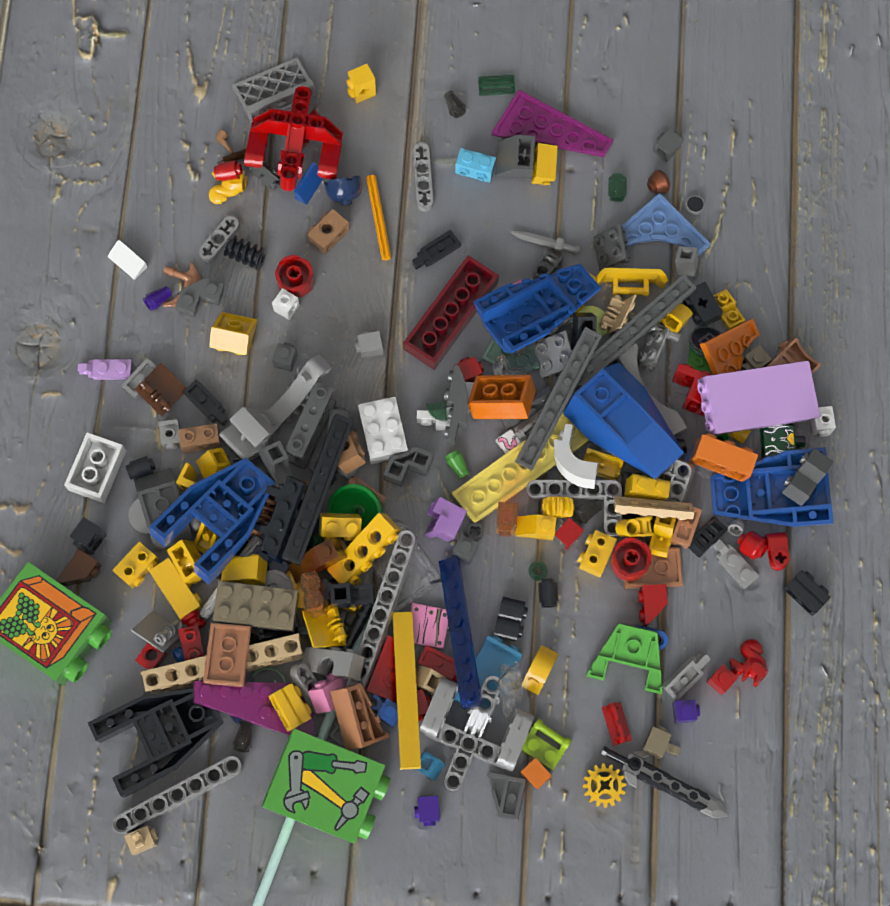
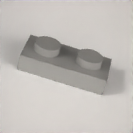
M146 358L121 385L122 388L137 399L140 395L134 389L157 366Z

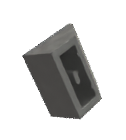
M515 135L498 141L495 177L532 179L535 136Z

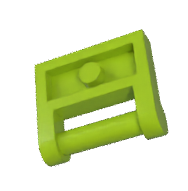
M538 718L528 733L521 751L533 759L536 758L542 765L553 771L572 740L568 737L564 738L543 724V721ZM539 730L561 744L560 749H556L535 735L536 732Z

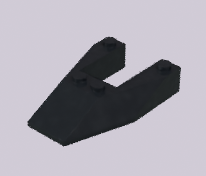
M194 688L143 695L87 723L95 741L99 743L135 726L149 760L112 777L119 795L125 798L176 770L224 722L218 710L194 703Z

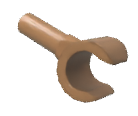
M220 129L216 133V141L222 144L230 154L234 153L227 141H225L228 137L227 133Z

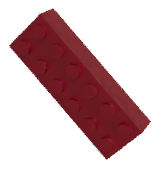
M468 255L405 339L403 349L435 370L477 313L474 301L493 291L498 284L499 275Z

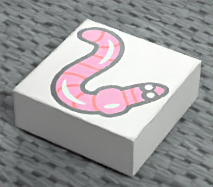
M511 429L495 441L504 454L521 443Z

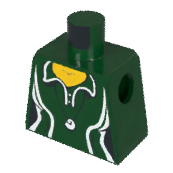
M783 424L760 428L762 460L769 456H776L784 451L796 450V447H805V436H795L794 426Z

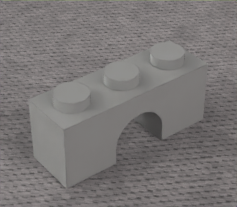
M306 647L302 663L309 667L313 675L326 677L330 667L334 665L332 675L342 679L359 681L365 657L357 655L358 651L346 649L343 652L342 649L330 647V650H327L326 647Z

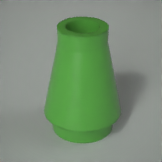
M458 449L445 456L446 463L460 479L470 474L463 454Z

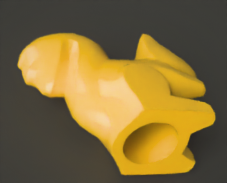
M245 171L240 175V179L224 181L221 185L211 187L208 194L209 200L214 204H222L227 201V197H233L240 192L246 191L248 176H245Z

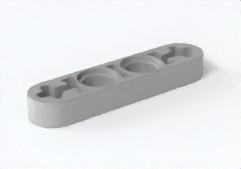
M420 142L413 147L416 202L419 210L427 212L433 207L430 151L427 144ZM419 149H423V159H420ZM420 165H425L428 169L426 172H419L417 168ZM421 182H427L429 187L421 189L418 185ZM423 195H426V206H424L422 203Z

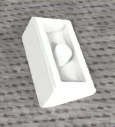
M120 240L116 242L108 255L109 259L134 280L147 268L146 263Z

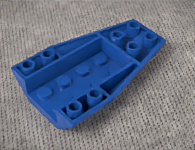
M621 363L602 368L573 395L563 413L589 441L655 480L684 454L646 388Z

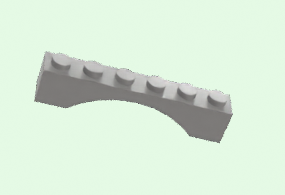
M635 343L615 362L621 363L644 386L637 366L638 346ZM649 393L674 437L683 434L687 426L679 413L661 404Z

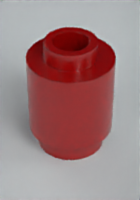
M236 160L219 163L218 166H214V175L217 181L221 180L224 182L240 179V175L243 174L242 166Z

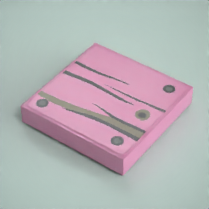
M412 603L410 612L413 614L414 644L428 645L432 648L443 650L451 610Z

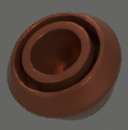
M655 170L648 178L647 187L650 192L655 194L667 193L670 189V181L662 170Z

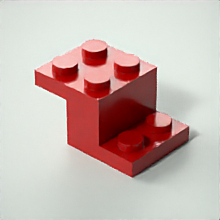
M679 363L671 382L689 388L682 409L705 417L701 408L702 400L697 385L698 379L712 375L710 372L698 371L689 364L682 365Z

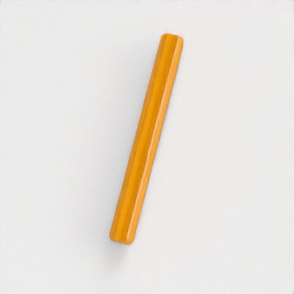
M368 175L366 180L382 261H387L391 259V252L377 179L375 175Z

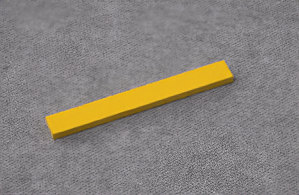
M393 612L400 770L421 769L412 612Z

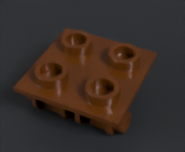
M160 363L134 390L162 417L183 395L182 391L186 387Z

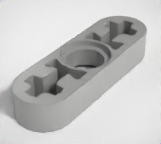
M225 217L199 249L202 261L207 263L213 262L226 247L227 243L236 235L240 228L236 217ZM228 223H229V224L234 223V228H233V227H229V228H228L227 224H228ZM222 235L225 239L222 243H216L214 241L215 237ZM211 250L212 255L205 256L204 251L209 252Z
M306 664L293 665L290 669V677L294 684L299 687L303 698L312 712L316 714L308 693V685L310 684L314 688L317 680Z

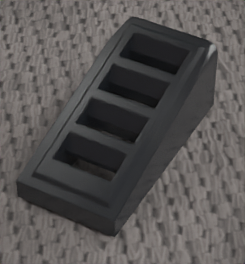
M713 516L694 534L691 545L688 548L700 558L728 529ZM710 525H712L714 528H716V529L719 531V533H716V532L710 527ZM705 530H706L708 533H710L714 538H711V537L705 532ZM699 536L705 539L708 543L706 544Z

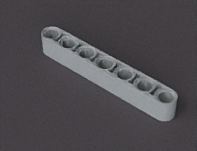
M229 756L114 818L112 823L113 829L118 833L128 834L241 773L243 770L241 760L235 756ZM231 761L238 762V768L235 771L228 770V764ZM218 770L220 773L219 779L211 781V772ZM195 780H200L201 788L194 791L192 783ZM180 789L183 791V797L181 800L176 801L174 793ZM163 799L165 802L164 808L157 810L155 807L156 802ZM140 809H145L147 813L143 820L137 818V813ZM122 819L128 821V826L125 830L119 828V822Z

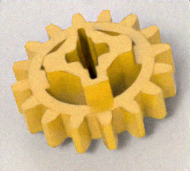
M602 763L600 769L597 765L593 766L594 772L588 770L589 777H583V780L587 782V784L582 785V788L587 789L584 796L589 795L591 797L588 801L589 803L596 801L595 807H599L600 803L603 804L604 808H607L608 803L612 807L615 806L614 800L620 802L621 798L619 795H625L626 793L622 790V787L627 785L621 782L625 778L624 775L618 776L620 770L613 771V765L606 768L605 763ZM606 772L609 773V775L607 777H601L600 775H598V773ZM610 779L607 785L608 790L604 789L598 793L601 787L600 781L604 783ZM615 779L617 782V791L613 788V781ZM592 780H593V782L595 783V791H594V792H592V789H591V781H592ZM601 795H608L611 798L605 800L599 797Z

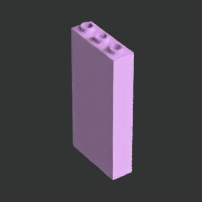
M809 361L710 375L698 379L697 389L701 395V408L705 414V428L709 434L715 436L808 421L821 417Z

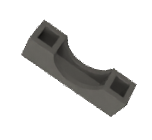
M280 440L262 448L258 452L271 479L275 482V486L278 487L279 484L284 485L286 476L294 477L290 469L289 457ZM303 492V495H302L301 501H300V503H299V506H298L296 515H297V513H298V510H299V507H300V505H301V502H302V499H303V497H304L305 492Z

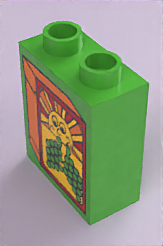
M29 562L26 563L0 598V642L63 686H65L68 680L76 683L84 675L89 663L84 661V658L92 647L97 650L103 648L113 632L108 628L111 620L105 614Z

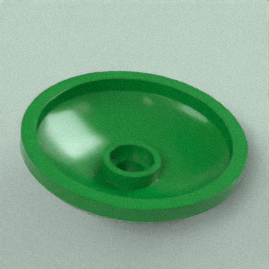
M348 484L333 493L328 503L327 513L359 514L362 518V531L378 513H383L379 498L371 489L361 484ZM358 508L362 510V514L358 513Z

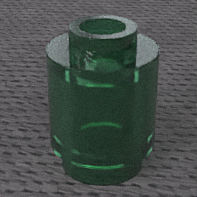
M614 173L608 178V196L610 201L613 202L624 201L627 193V178L621 173Z

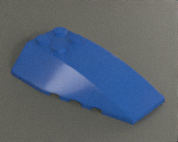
M581 264L556 270L554 274H541L540 278L533 280L527 278L521 280L522 283L515 285L513 283L506 284L475 300L474 305L484 327L504 352L514 353L549 334L598 293L601 287Z
M826 447L815 448L827 456ZM814 448L781 452L776 456L763 458V460L755 463L751 477L744 482L722 474L710 476L713 514L791 527L834 524L828 472L802 506L782 493L786 487L783 483L789 475L793 476L801 465L799 461L806 452L809 454Z

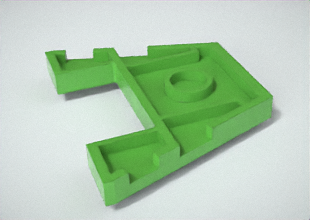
M618 622L588 669L586 676L604 681L608 661L649 670L644 690L662 694L657 631Z

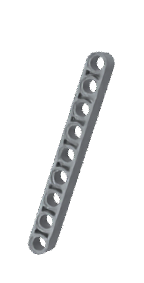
M409 530L402 531L398 535L357 655L365 657L364 650L367 647L373 650L372 657L364 658L363 667L366 669V675L360 677L359 681L348 680L346 686L361 683L366 692L418 543L417 535ZM410 534L412 542L409 545H405L403 538ZM400 553H404L406 556V560L402 564L397 562V556ZM393 572H398L399 580L393 583L390 576ZM390 590L393 598L387 602L384 599V593ZM381 609L386 612L384 620H379L377 617V613ZM374 628H377L380 633L377 639L371 637V631Z

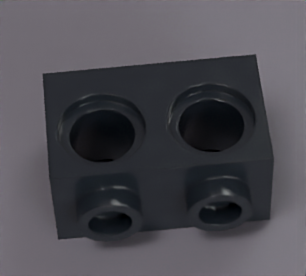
M85 517L81 519L70 535L74 540L72 544L84 553L90 552L91 554L95 553L107 536L99 526Z

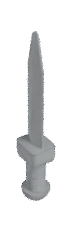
M511 232L512 235L524 241L554 248V252L560 253L562 250L577 255L581 251L578 244L575 246L564 243L563 238L558 237L555 240L529 232Z

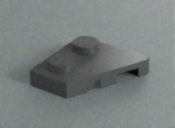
M488 772L487 775L498 816L519 820L527 780Z

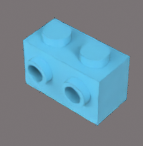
M460 148L455 165V173L490 183L495 169L496 157Z

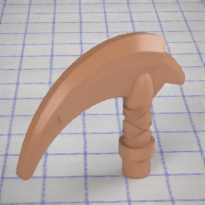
M190 263V270L186 273L176 270L174 267L165 266L164 273L185 281L183 288L201 280V274L198 275L193 263ZM179 295L173 300L163 303L162 306L175 307Z

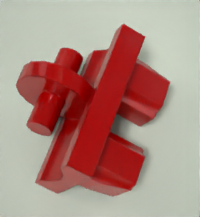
M198 624L178 629L185 661L205 656Z

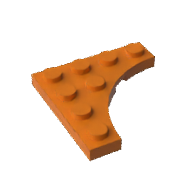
M753 318L700 344L713 375L741 370L742 354L745 348H748L752 341L760 336Z

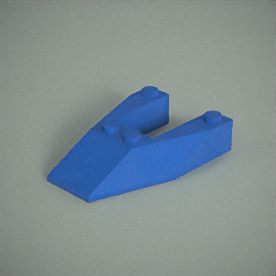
M244 458L191 485L150 525V535L166 547L195 517L219 537L194 564V573L209 585L225 569L250 537L270 495L265 492L267 485H275V482L251 461Z

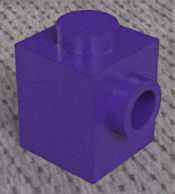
M695 699L672 703L674 724L698 720L697 716H700L699 704H696Z
M438 796L418 797V806H414L415 819L419 818V823H424V826H436V822H440Z

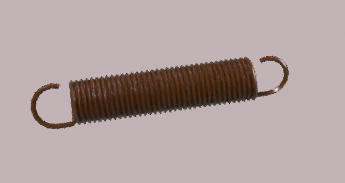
M246 149L223 156L222 161L229 162L244 158Z

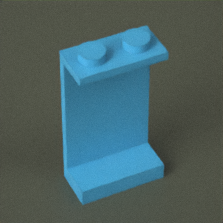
M488 635L468 672L472 674L469 683L462 682L454 701L468 709L469 706L473 707L477 697L474 695L477 687L482 688L485 679L489 676H496L501 680L502 686L499 692L501 696L522 658L521 650L513 645L508 647L502 643L503 640L495 635L492 637ZM487 682V688L490 691L497 690L496 682ZM481 700L479 706L481 709L487 710L490 708V703L487 700Z

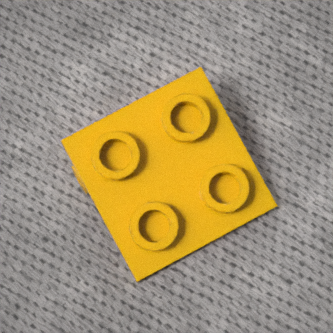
M329 605L328 610L302 611L313 648L346 646L347 634H345L343 623H340L342 618H338L340 616L338 607Z

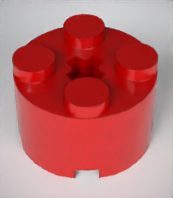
M290 255L281 259L275 270L279 290L281 291L283 288L298 298L312 291L314 275L310 262L297 255Z
M637 538L621 540L615 546L610 557L612 571L621 580L634 581L640 579L650 567L652 560L651 550L646 543ZM628 556H630L631 559H635L633 563L627 560Z

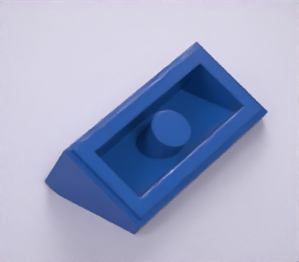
M316 163L310 164L294 189L295 199L304 204L309 203L324 179L319 178V167Z

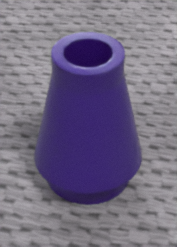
M165 286L146 294L143 301L150 311L157 310L172 296V293Z

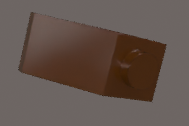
M78 549L56 581L63 586L90 582L92 578L98 576L102 565Z

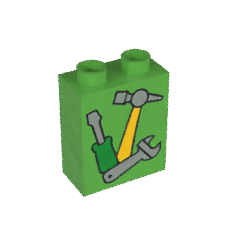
M293 729L261 807L355 844L358 836L366 840L369 837L376 816L367 813L373 797L382 801L391 778L382 774L385 768L384 764Z

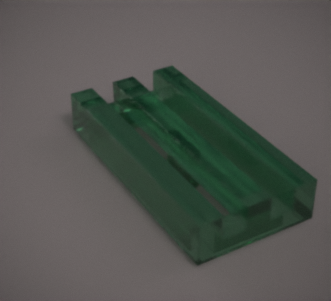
M514 75L478 77L479 96L515 94ZM510 86H511V88L484 89V90H482V88H491V87H493V88H500V87H510Z

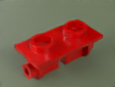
M614 702L601 707L613 746L632 741L621 702Z

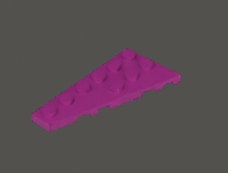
M521 90L517 91L492 131V136L509 138L515 135L535 136V144L558 146V149L605 157L614 141Z
M203 681L194 682V703L219 710L233 717L244 719L247 722L290 736L292 731L287 732L268 697L291 683L245 682L244 687L204 684ZM310 684L308 685V691L312 689ZM300 696L303 703H307L303 696ZM314 713L310 714V720L294 729L314 736Z

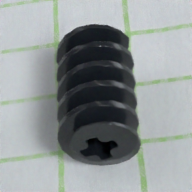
M235 235L227 243L224 256L228 255L230 259L235 258L237 262L242 261L244 265L249 263V267H255L259 271L265 261L264 247L257 251V244L250 248V241L244 245V239L242 238L237 242L238 236Z

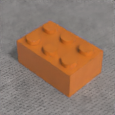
M531 375L476 376L468 400V406L473 419H528L536 392Z
M706 433V435L702 434L695 441L689 462L744 482L751 477L758 454L753 453L754 450L750 448H739L732 441L724 440L723 442L718 440L717 436Z

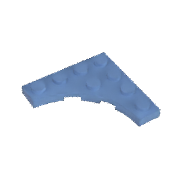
M660 193L622 225L623 229L626 230L625 235L628 241L626 245L629 247L643 242L661 241L677 246L698 248L699 257L711 245Z

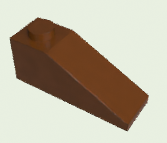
M330 538L306 552L300 565L291 563L288 567L295 583L298 584L347 558L340 540Z

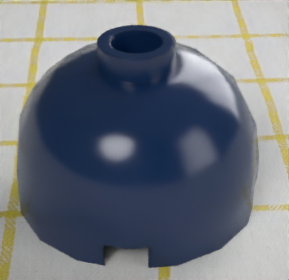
M352 176L351 179L344 177L324 182L327 196L334 202H341V206L352 204V200L358 198L361 194L362 183L360 176Z

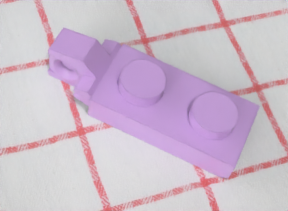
M93 359L89 360L88 363L78 364L79 374H88V378H93L94 380H127L132 374V360Z

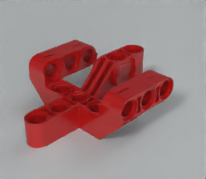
M299 86L295 89L291 111L271 108L252 118L245 152L244 166L261 169L263 160H265V150L268 146V134L287 136L285 150L280 152L281 161L278 162L277 170L278 176H280V187L285 191L294 190L297 180L301 178L302 164L305 159V154L302 153L304 139L323 142L318 168L319 178L334 180L337 177L343 132L327 117L309 114L311 90L305 86Z

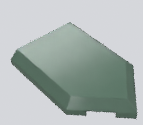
M492 338L481 358L512 375H520L540 369L533 345H530L523 354L513 356L511 353L504 352Z

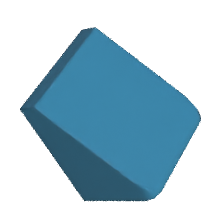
M425 751L421 756V769L417 770L435 781L445 764L437 757Z

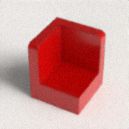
M568 518L555 533V537L566 545L565 549L568 551L583 534L584 530L571 518Z

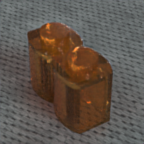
M316 571L301 574L300 584L305 593V609L313 618L327 615L328 602L324 597L325 585L322 578Z

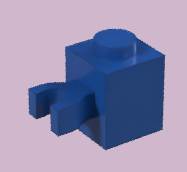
M374 694L372 698L377 700V705L370 706L372 711H378L377 715L380 720L394 729L398 722L397 704L388 698L383 703L380 697Z

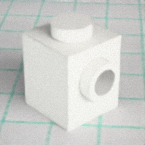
M819 407L821 417L810 420L813 435L819 434L820 437L829 436L836 428L833 407Z

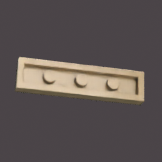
M614 496V510L620 514L653 515L660 518L674 517L680 520L693 519L694 516L692 503Z

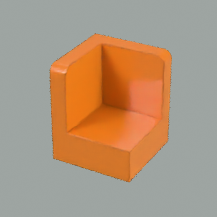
M536 758L520 772L536 789H539L552 776Z

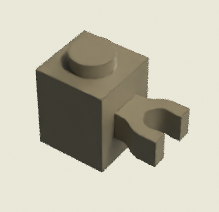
M759 345L744 357V364H742L741 369L763 368L772 359Z
M657 725V727L653 726L650 728L642 750L657 758H662L664 752L677 757L681 748L668 743L671 738V734L667 733L668 729Z

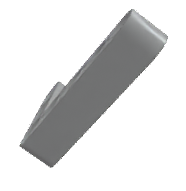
M602 448L605 454L616 457L615 455L609 453L608 451ZM679 458L669 469L663 472V474L672 476L669 497L664 501L685 503L695 472L694 465L691 462ZM682 465L688 467V475L681 473L680 468ZM675 484H680L683 487L681 494L675 491Z
M532 480L528 483L526 488L527 494L532 499L561 496L570 497L573 500H604V533L614 538L618 537L617 533H610L607 527L622 520V514L618 512L610 514L607 507L612 504L614 505V496L622 497V487L619 482L615 480H596L595 486L598 487L599 492L595 495L590 494L588 488L578 486L580 491L577 494H571L568 489L575 484L568 480ZM538 485L541 491L538 494H532L530 492L531 486ZM552 485H557L560 488V492L555 495L551 494L549 488ZM614 485L618 488V493L611 495L608 493L607 488Z

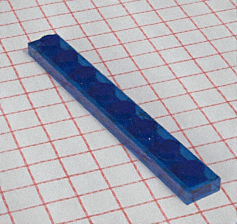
M457 556L439 561L460 703L461 708L465 710L483 705L460 560Z

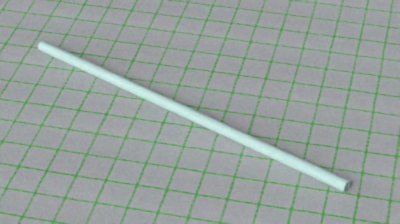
M367 620L352 650L358 651L369 620ZM335 709L325 714L317 738L324 741L327 740L336 716ZM286 817L252 906H263L295 820Z

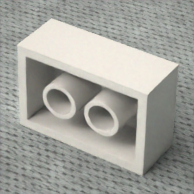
M396 397L358 405L371 465L389 461L390 457L408 451Z
M87 432L64 486L71 492L105 504L126 454V449L122 444Z

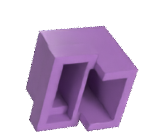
M442 497L436 498L432 501L427 511V515L433 518L424 535L430 539L436 536L446 542L454 539L467 511Z

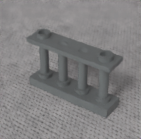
M319 382L315 383L285 447V451L290 454L289 463L306 469L328 422L330 409H334L336 400L331 398L334 391L333 388Z

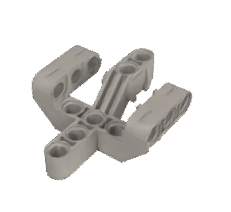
M496 676L487 677L482 688L477 687L474 694L477 697L473 707L469 706L467 711L471 715L464 731L444 723L460 684L441 677L423 719L419 729L420 733L441 744L456 749L444 778V786L449 791H457L461 787L473 757L509 771H513L535 716L516 708L501 746L481 739L487 722L491 723L493 720L492 712L495 705H499L502 698L499 695L502 683ZM487 682H496L497 690L490 691L487 688ZM487 700L490 703V708L487 710L481 709L479 702ZM445 732H454L455 740L447 741L444 738ZM465 739L473 741L474 747L472 749L464 748L463 741ZM487 746L492 749L490 757L482 755L481 750L483 747ZM461 757L466 760L464 768H458L455 765L457 758ZM455 776L459 781L458 786L450 787L447 783L448 778Z

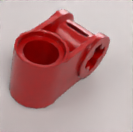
M786 532L765 534V539L768 545L767 552L770 567L776 571L783 570L790 560ZM779 557V559L783 560V562L780 563L779 560H776V558Z

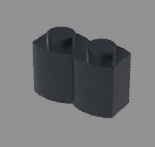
M502 597L494 630L495 636L514 642L517 641V637H522L524 627L520 626L522 618L526 619L528 607H525L526 602Z

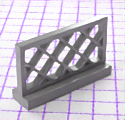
M298 57L232 85L250 124L252 123V118L271 108L284 110L291 107L295 89L299 86L308 87L311 90V98L316 96L314 84L309 79ZM297 64L298 69L296 73L288 71L290 67ZM281 73L280 80L272 78L273 74ZM286 75L294 77L292 82L283 80ZM297 78L304 79L306 81L299 85L295 84ZM259 80H265L263 87L255 85L256 82ZM269 82L277 84L275 90L267 88ZM281 85L289 87L285 91H279ZM242 87L249 88L247 93L239 92L238 89ZM253 89L261 91L258 97L250 95ZM265 92L272 94L271 97L262 98ZM248 99L256 101L250 106L246 105Z

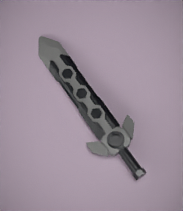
M606 746L603 747L600 754L623 765L622 772H624L623 775L629 785L637 788V779L712 818L729 816L720 800L643 761L650 756L649 753L643 750L634 751L627 757H624Z

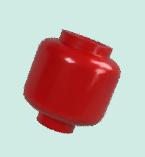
M749 531L746 534L743 533L737 542L740 544L739 551L753 560L758 557L762 558L768 548L766 539L754 531Z

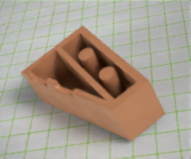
M361 683L343 686L330 691L345 749L364 748L390 737L387 731H383L379 723L381 721L379 716H375L370 707L372 703Z

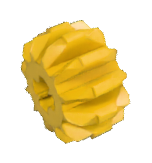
M561 496L544 498L542 504L543 515L557 518L572 517L574 511L573 499Z

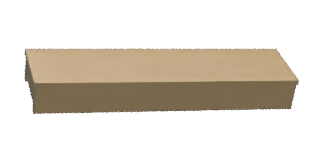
M299 633L249 645L246 673L265 667L269 668L302 660L304 653ZM206 656L142 671L141 675L145 691H150L151 694L175 691L194 686L195 681H203Z

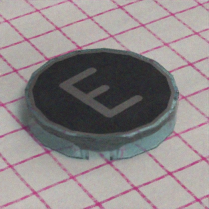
M708 326L695 328L690 333L688 340L690 349L695 354L705 358L700 344L721 334V332Z

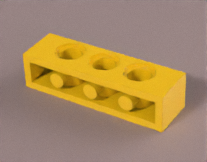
M378 513L344 550L347 558L328 567L327 571L339 584L351 583L355 585L359 581L358 577L372 567V562L385 553V548L397 540L398 534L402 530L387 514ZM380 532L381 539L377 542L376 535ZM365 547H367L368 553L366 556H364L363 549ZM352 561H354L355 567L353 570H351L350 563Z

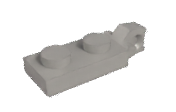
M719 539L712 545L718 552L716 555L718 562L743 589H746L759 577L730 544L726 546Z
M699 652L696 656L688 659L662 687L673 700L678 701L704 674V666L711 659L706 653Z

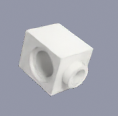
M283 288L272 302L273 310L288 320L291 319L300 306L298 297Z

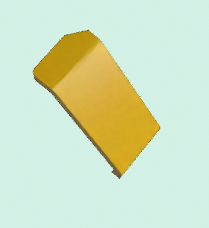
M604 268L596 277L599 286L603 282H612V295L636 294L648 296L649 283L656 284L660 289H664L668 283L666 274L660 269ZM618 283H643V288L618 287Z

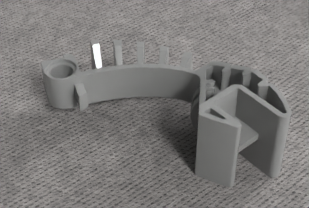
M320 355L311 358L303 368L298 366L296 369L297 375L292 377V385L289 384L286 387L287 391L280 396V399L270 409L258 410L246 406L242 407L229 419L233 424L219 434L220 437L241 459L247 458L251 461L259 456L258 452L262 448L271 445L284 421L290 423L292 421L290 418L292 413L297 416L302 413L298 409L299 405L305 407L307 402L305 398H309L315 383L324 380L332 367Z

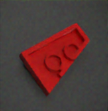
M387 635L366 692L376 694L384 699L388 698L397 704L394 637Z

